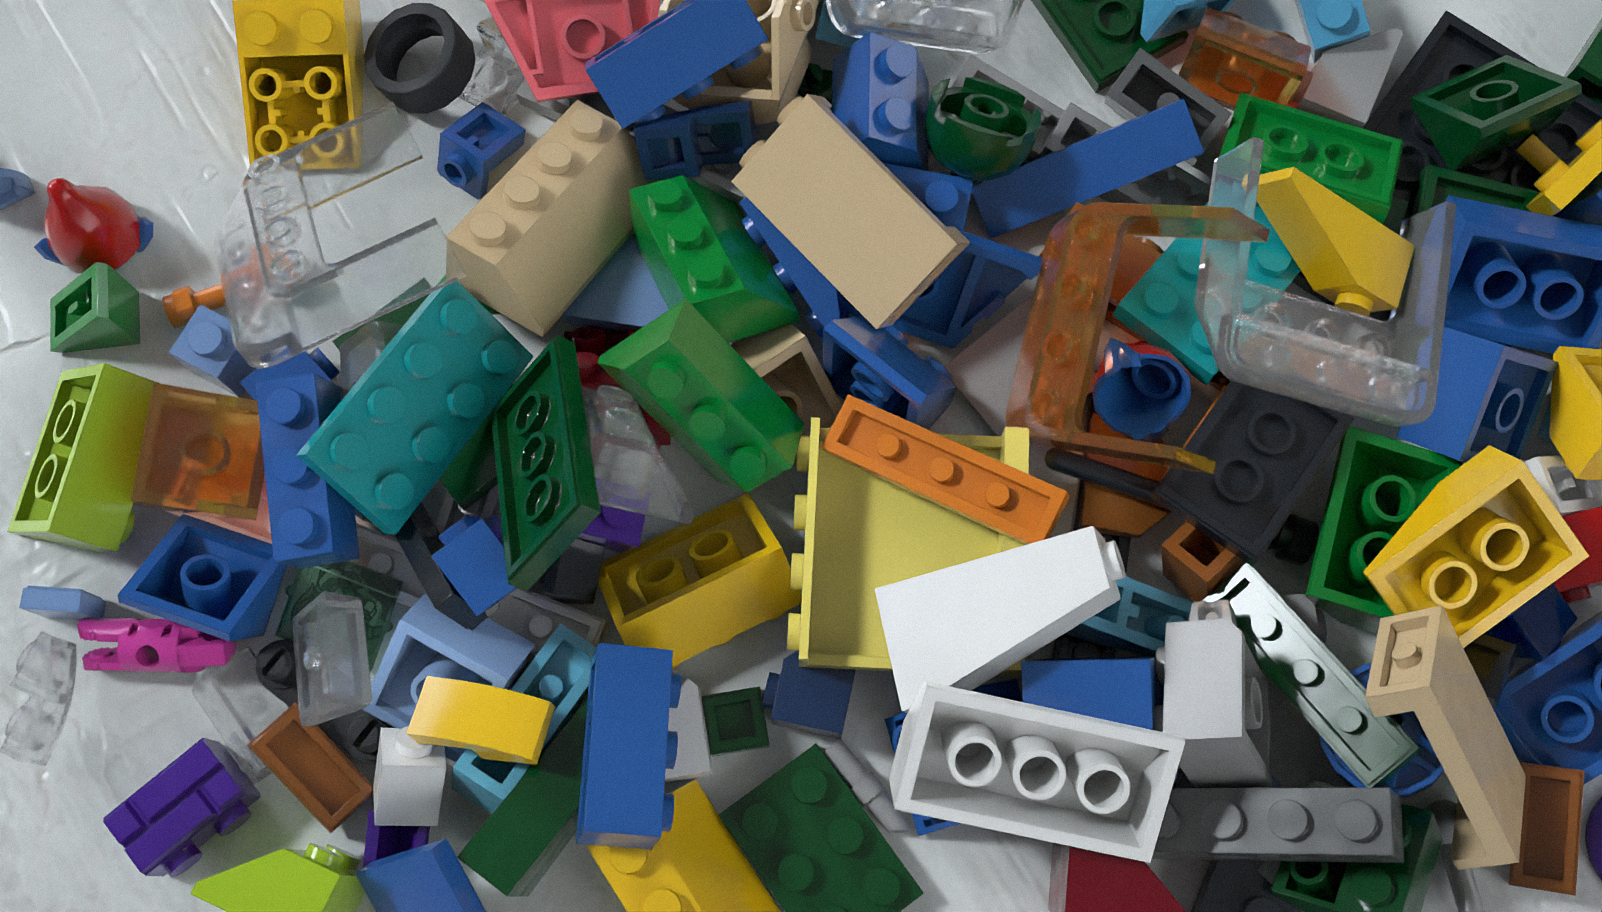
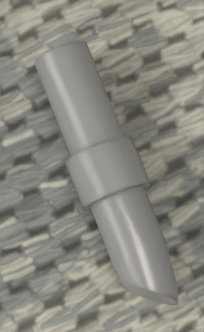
M838 739L823 752L834 769L849 785L850 791L861 806L865 805L888 832L907 833L912 831L901 811L894 809L892 799L883 790L885 786L872 771L869 773L841 739Z

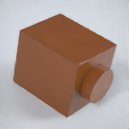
M1185 522L1161 545L1163 576L1195 602L1203 601L1245 563V561L1188 522Z

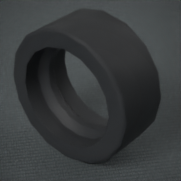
M411 3L392 11L378 23L368 38L364 54L366 74L374 86L396 107L408 113L428 114L444 108L460 96L472 78L476 61L473 42L446 10L431 3ZM431 36H443L444 43L441 55L431 69L421 77L413 80L397 81L400 61L412 46Z

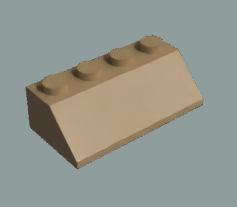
M576 100L445 237V278L453 276L477 300L543 337L633 233L629 189L660 181V179H644L637 144L626 127L622 129L614 119Z

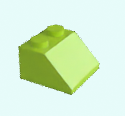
M309 843L306 850L283 848L197 881L190 894L226 912H356L365 891L355 874L359 871L357 869L361 861L359 857L333 845L327 844L325 848Z

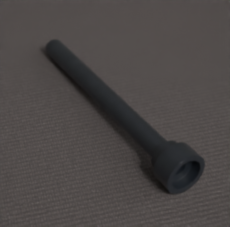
M1059 447L1051 448L1045 454V464L1053 471L1166 508L1150 497L1160 481ZM1291 514L1268 546V549L1275 552L1276 558L1302 566L1310 559L1315 549L1319 532L1318 524Z

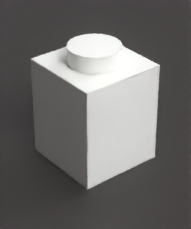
M409 726L403 728H381L373 785L374 825H438L446 772L444 746L417 743L406 734Z

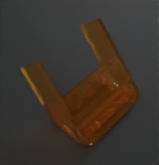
M1095 202L1080 208L1058 221L1051 229L1045 244L1042 266L1038 274L1007 404V427L1028 428L1029 443L1037 446L1057 447L1068 451L1214 474L1215 461L1177 446L1087 433L1082 426L1081 420L1124 235L1267 242L1270 230L1234 207Z

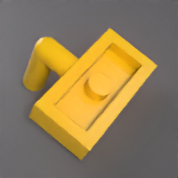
M1602 119L1575 143L1582 152L1569 165L1564 163L1534 134L1529 136L1516 149L1526 161L1542 174L1533 184L1541 192L1526 206L1531 212L1549 216L1555 215L1567 206L1602 171Z

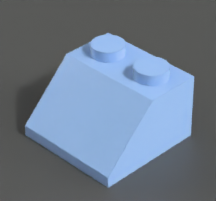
M425 593L400 619L361 709L394 728L407 727L410 724L427 676L462 680L511 690L518 681L535 644L489 618H486L474 630L466 629L435 609L427 593ZM444 746L445 757L454 762H457L466 750V748Z

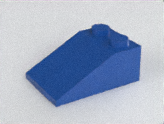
M864 316L831 320L823 329V370L835 393L844 401L849 394L929 430L953 402L957 387L951 382L953 379L951 373L941 363L931 357H926L923 360L907 347L908 341L904 335L892 325L875 329Z
M1602 611L1577 626L1508 677L1497 707L1491 705L1514 752L1523 763L1584 770V784L1602 774Z

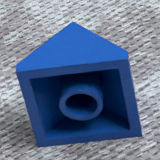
M182 514L118 593V601L121 604L227 641L264 636L287 565L274 562L273 548L270 543Z

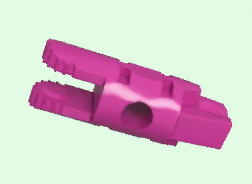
M88 617L80 619L79 623H77L80 639H84V641L118 642L117 647H101L84 654V657H82L83 667L87 671L203 672L206 666L226 665L237 651L236 640L227 641L167 619L141 620L138 618Z

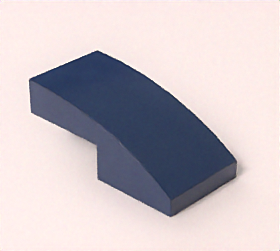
M751 101L730 102L680 111L661 116L655 120L635 125L633 130L645 180L670 179L681 175L685 177H699L703 165L739 163L746 151L758 142Z

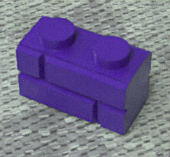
M201 738L103 818V823L117 842L123 845L124 851L145 876H165L168 873L173 878L184 873L200 860L203 853L199 847L212 836L218 833L220 837H224L241 827L252 815L248 807L261 796L260 792L248 776L241 771L238 763L224 745L219 741Z

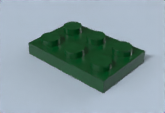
M816 743L719 814L723 823L785 912H901L924 894Z

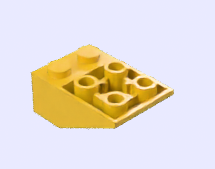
M360 0L232 1L250 169L360 165L364 78V45Z

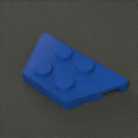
M959 230L970 241V244L892 326L898 331L953 349L972 332L973 326L979 320L990 317L1005 304V298L1027 278L1031 281L1039 274L1042 266V257ZM843 296L846 313L856 317L863 316Z

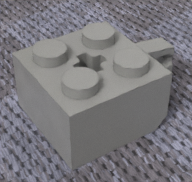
M1229 600L1194 602L1191 606L1189 621L1166 623L1165 647H1158L1156 651V670L1160 683L1164 685L1163 705H1156L1155 731L1178 735L1184 738L1185 745L1178 768L1183 770L1194 788L1272 787L1271 685L1264 677L1252 655L1243 632L1237 628L1235 612Z

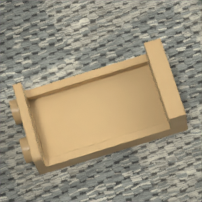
M807 94L804 98L799 96L793 99L781 111L777 118L780 126L766 142L764 140L756 142L746 151L739 162L742 170L731 182L875 329L891 326L970 244V241L955 226L946 227L829 110L832 105L824 97Z
M1443 606L1380 618L1365 699L1375 718L1410 711L1415 712L1458 797L1450 855L1455 868L1461 870L1519 863L1526 775Z

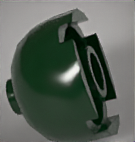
M965 77L963 87L948 88L950 78L941 80L932 89L925 121V138L934 158L940 165L950 171L952 176L974 180L973 183L1010 175L1025 161L1035 144L1041 127L1040 111L1036 107L1033 115H1031L1028 110L1023 108L1026 97L1018 91L998 82L977 77Z

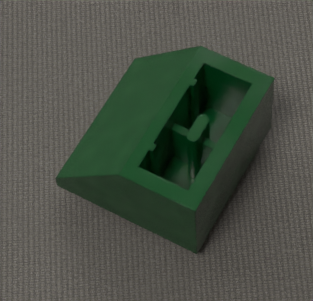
M1310 778L1306 788H1343ZM1401 803L1404 863L1281 861L1271 892L1276 897L1304 912H1421L1443 841L1433 811Z

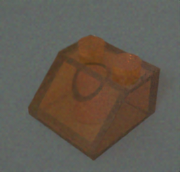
M1207 7L1178 75L1221 106L1232 111L1235 109L1240 93L1287 106L1306 73L1311 47L1297 42L1294 37L1280 31L1271 32L1245 22L1241 16L1235 13L1219 12Z
M154 382L131 496L133 505L191 515L256 521L265 475L257 400Z

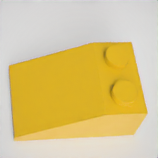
M1487 446L1435 486L1363 573L1394 615L1442 605L1464 648L1588 558L1589 555L1525 463L1492 446Z

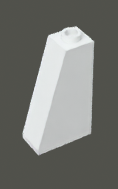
M1089 526L875 588L901 711L908 713L925 681L972 691L1120 600L1121 597L1116 580L1123 579L1126 575L1116 542L1110 541L1106 543L1096 528Z

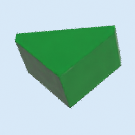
M94 263L50 299L51 352L67 353L140 344L139 291L108 264Z

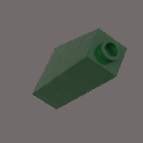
M587 701L542 753L537 765H532L457 856L460 861L507 897L529 896L577 832Z

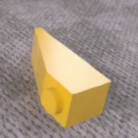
M1295 167L1251 177L1248 185L1250 192L1315 292L1335 303L1334 307L1337 311L1352 317L1362 318L1369 316L1370 312L1398 308L1415 245Z

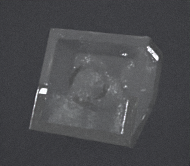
M601 385L598 387V390L582 387L599 504L691 525L695 513L665 450L639 404L633 399V396L620 388L608 385Z

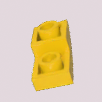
M427 676L406 734L420 744L472 749L482 759L537 765L555 706L550 701L503 688L462 680Z

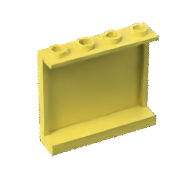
M811 417L810 436H801L797 452V471L808 472L807 494H795L794 530H805L804 554L792 553L790 589L802 590L801 614L789 613L787 650L799 651V667L893 672L875 588L1024 546L1025 544L827 454L821 446L830 428H820V418ZM1005 427L1001 436L937 433L1029 474V428ZM1021 661L994 677L1018 678L1022 674Z

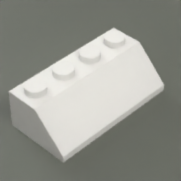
M925 681L904 719L889 777L894 809L1151 863L1185 740L1182 736Z

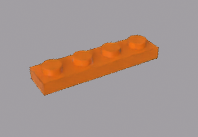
M849 394L821 446L827 454L1025 545L1050 538L1070 498L1068 492Z

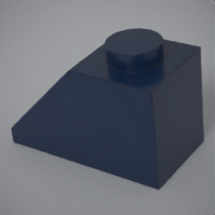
M795 651L783 659L780 674L769 672L762 707L772 709L770 719L773 725L841 739L856 670L799 667V651Z

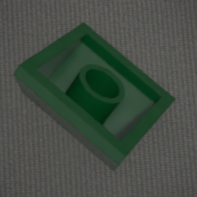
M1505 55L1411 97V105L1448 168L1457 171L1523 141L1532 134L1536 135L1547 130L1582 94L1581 83Z

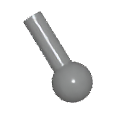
M1448 800L1435 801L1429 804L1425 810L1433 811L1443 839L1440 853L1458 912H1485L1472 868L1456 869L1450 858L1457 804Z

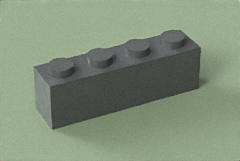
M1172 788L1152 859L1404 863L1401 798L1391 788Z

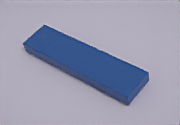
M1183 98L1020 165L1010 175L974 184L972 186V194L990 239L1072 207L1076 202H1084L1203 154L1204 150Z

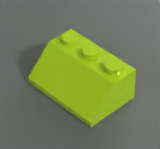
M107 363L61 371L7 532L94 552H118L120 544H123L128 539L134 526L135 514L131 509L137 490L145 485L151 473L152 458L148 456L155 435H158L167 423L170 407L166 400L171 387Z

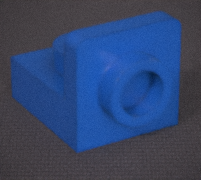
M481 102L440 133L437 172L451 185L462 189L476 199H480L487 193L489 172L524 145L526 129L489 105Z

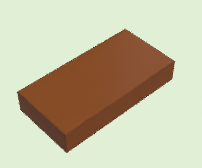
M296 702L247 744L250 750L329 833L337 829L373 795V784Z
M1519 762L1526 775L1519 863L1510 864L1509 885L1576 896L1585 771Z

